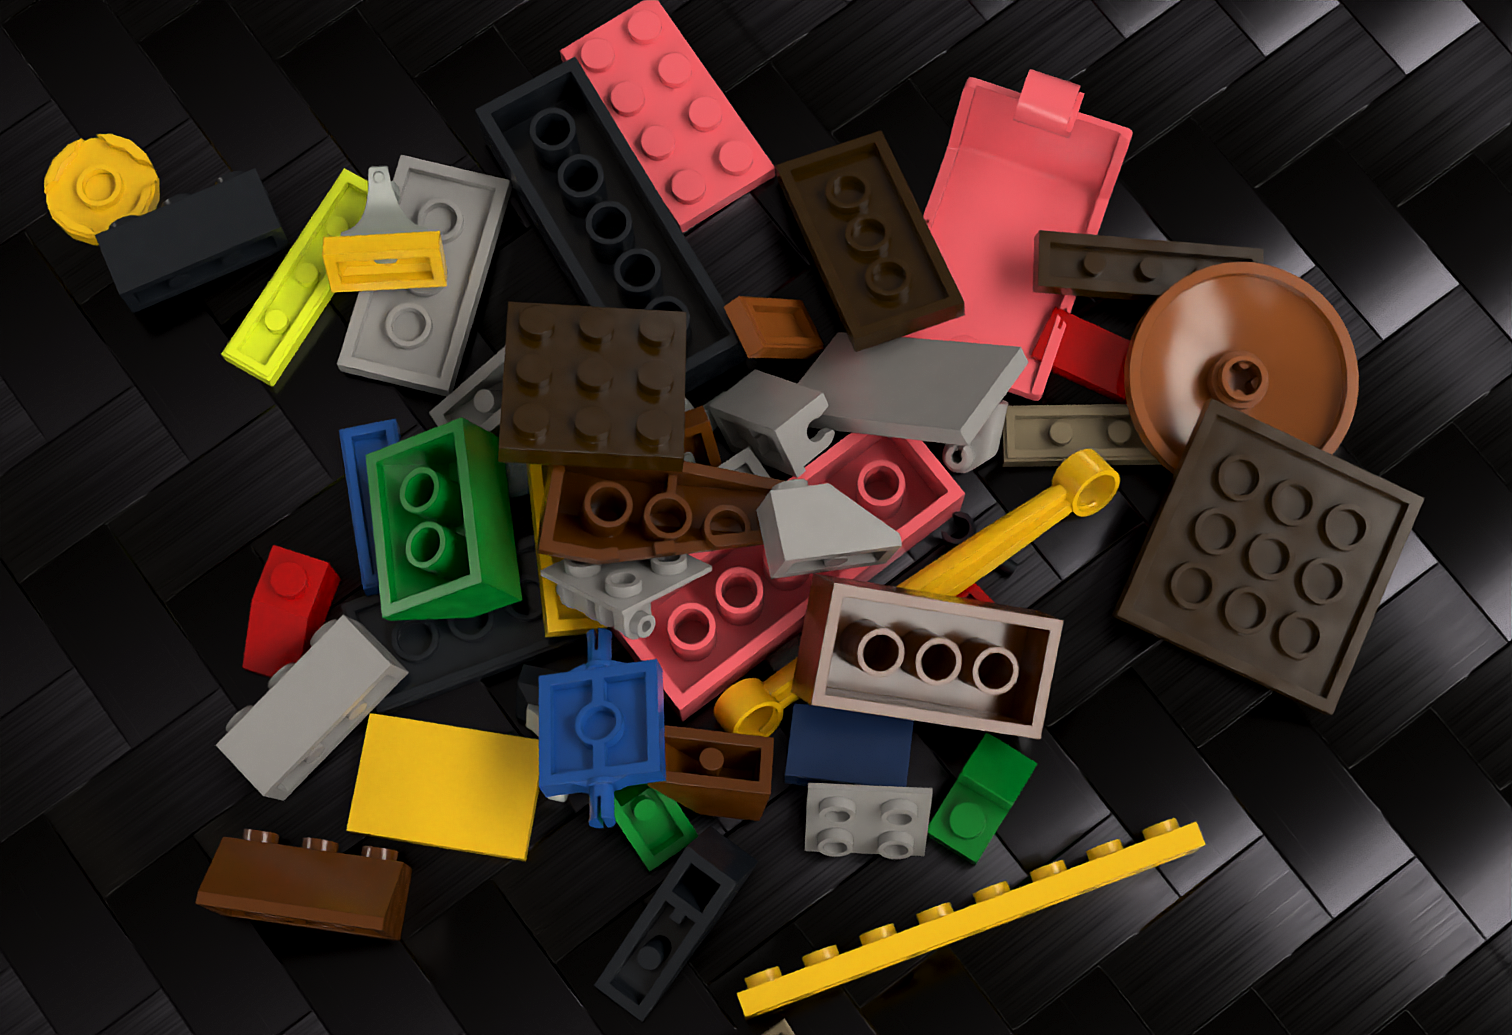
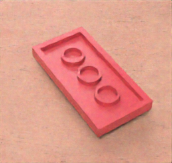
M643 0L560 50L563 62L576 57L682 233L775 177L774 165L658 0Z

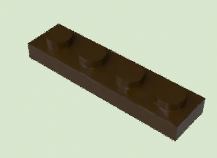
M1039 230L1034 237L1033 292L1153 302L1170 286L1203 268L1229 262L1264 264V249Z

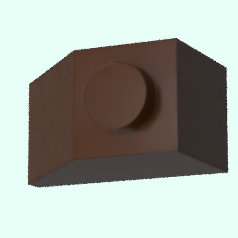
M665 725L666 781L647 783V785L700 815L760 821L771 795L774 738Z

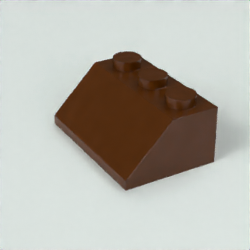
M243 829L242 839L222 838L197 894V905L223 916L400 941L412 868L404 862L397 861L399 852L391 849L362 846L361 856L338 853L339 843L333 841L303 838L302 846L294 847L278 844L280 837L278 834Z

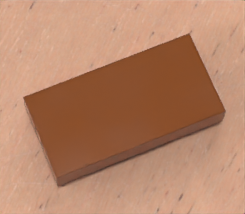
M738 296L724 306L748 358L811 359L824 350V344L801 300Z

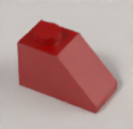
M276 545L272 546L251 601L242 665L244 670L272 678L283 666L292 662L296 663L312 647L310 640L316 631L324 625L341 580L330 563Z

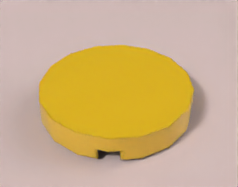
M97 134L98 138H91L86 141L81 138L68 144L52 160L44 178V193L47 195L46 203L54 221L73 239L91 245H99L95 235L108 230L110 224L117 219L130 215L141 216L156 210L160 200L159 178L147 154L131 140L113 134Z

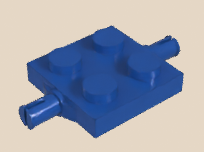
M598 628V634L595 629H591L586 633L588 662L586 664H582L569 672L539 676V788L545 797L580 792L589 794V825L594 828H604V821L609 828L616 824L614 792L616 790L631 785L666 781L663 669L657 659L632 663L612 660V632L606 628Z

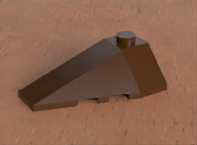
M684 461L682 472L549 465L540 513L537 553L600 565L764 545L756 510L769 491L772 490V487L784 482V480Z

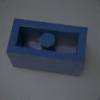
M807 702L806 704L794 703L785 783L808 786V783L906 787L914 720L815 706Z

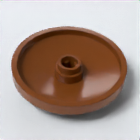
M1229 262L1212 265L1193 272L1170 286L1153 301L1141 317L1131 337L1124 367V387L1129 414L1142 442L1157 461L1174 474L1205 401L1211 398L1329 454H1333L1347 434L1354 416L1359 392V372L1354 345L1346 326L1334 307L1313 286L1298 276L1271 265L1255 262Z

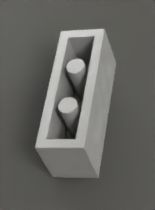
M342 615L338 620H331L320 627L310 640L312 647L296 663L292 662L283 666L273 675L268 683L270 690L254 706H247L236 713L226 726L228 733L216 744L223 754L263 796L284 801L409 673L363 624L345 615Z

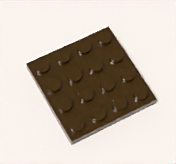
M1211 398L1205 401L1112 616L1320 713L1333 715L1424 498Z

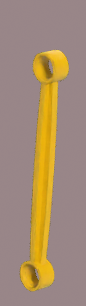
M1083 449L1075 452L1058 467L1049 488L988 525L896 587L957 596L1070 513L1074 512L1077 516L1085 517L1104 508L1112 500L1119 488V474L1095 450ZM797 657L764 682L757 678L743 679L722 693L715 704L714 717L725 732L769 737L777 729L783 718V709L800 699L791 693Z

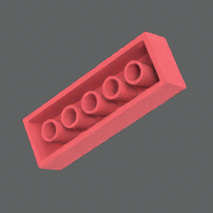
M852 432L804 467L806 471L798 478L792 476L788 479H805L808 481L809 486L829 483L900 534L902 546L886 564L816 573L864 582L869 581L953 517L952 514L954 512H959L965 496V492L923 441ZM764 545L688 554L712 565V571L651 602V612L656 624L653 632L648 637H640L633 640L614 629V626L610 627V629L635 662L658 660L663 669L664 699L683 722L802 632L813 573L771 579Z

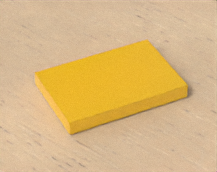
M370 713L346 831L352 834L526 861L539 793V740Z

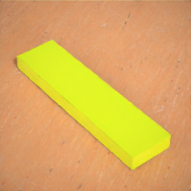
M345 168L343 169L221 353L226 361L274 387L335 294L331 292L322 256L323 237L341 236V232L349 230L360 221L367 201V180Z

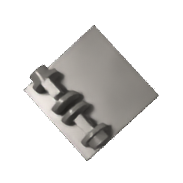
M688 554L600 565L563 559L540 570L541 576L557 584L556 591L563 605L577 609L588 618L598 621L606 627L614 626V629L622 632L625 637L634 640L640 637H648L655 628L656 621L651 612L652 601L711 572L712 565Z
M808 783L804 851H817L832 857L845 856L850 853L880 854L888 859L924 856L932 801V788Z

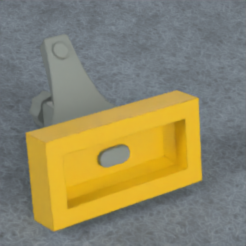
M372 166L368 169L367 201L360 221L349 230L341 232V236L323 237L322 256L332 293L447 286V265L440 231L428 232V228L419 226L406 217L398 203L400 200L399 186L396 185L395 181L390 180L388 166Z

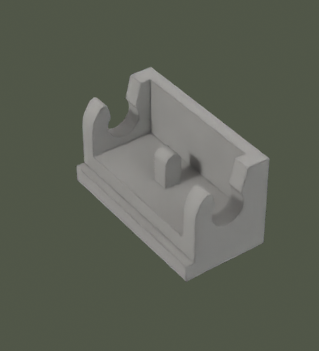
M756 369L708 405L731 452L738 454L749 446L761 464L796 478L806 471L804 466L830 445L835 435L834 430L823 428L813 438L809 439L807 436V428L810 422L819 418L829 406L823 392Z

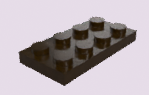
M882 130L775 165L777 180L855 352L965 315V302Z

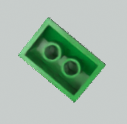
M463 417L366 455L382 618L386 620L473 618L522 600L505 462H498L499 437Z

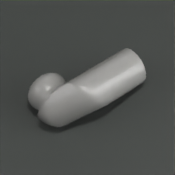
M1000 401L968 446L945 444L942 460L949 470L957 473H966L997 454L1008 402Z

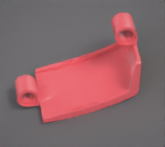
M1030 69L1021 93L974 77H969L965 83L947 150L923 215L965 302V315L902 337L1021 347L1029 363L1008 392L1033 401H1039L1043 395L1067 325L1063 321L1061 329L1058 328L1061 319L1059 314L1057 315L1042 362L1031 358V354L1054 307L1071 313L1076 296L1033 292L1034 237L1039 230L1098 234L1133 132L1129 128L1080 113L1079 109L1084 97V93L1079 92L1081 85Z

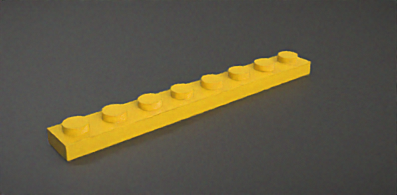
M1172 818L1142 830L1145 841L1127 848H1123L1120 839H1116L1086 851L1089 862L1068 870L1064 860L1056 861L1030 872L1033 883L1017 889L1010 890L1007 881L981 889L973 893L976 904L954 912L950 902L925 910L916 915L920 925L897 933L893 923L866 932L859 936L862 947L843 954H839L836 945L812 952L802 957L805 968L782 976L779 966L753 974L744 979L748 989L737 993L745 1020L1194 853L1206 845L1197 822L1179 827L1176 818Z

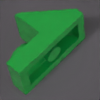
M986 732L928 825L927 836L975 866L1038 763Z
M647 783L626 786L614 792L616 822L649 872L687 847L698 837V834L678 803L649 787Z

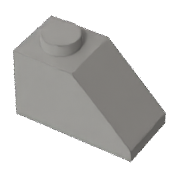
M793 479L778 483L772 487V490L769 491L756 510L771 579L886 564L902 546L901 537L897 531L829 483L809 486L808 481L805 479Z

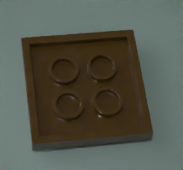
M508 302L498 462L682 472L685 434L686 312Z

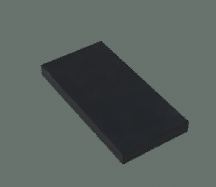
M534 534L515 541L522 600L473 618L389 621L382 618L380 594L365 595L341 604L343 614L363 624L409 672L376 706L378 714L388 715L587 641L586 634L545 637Z

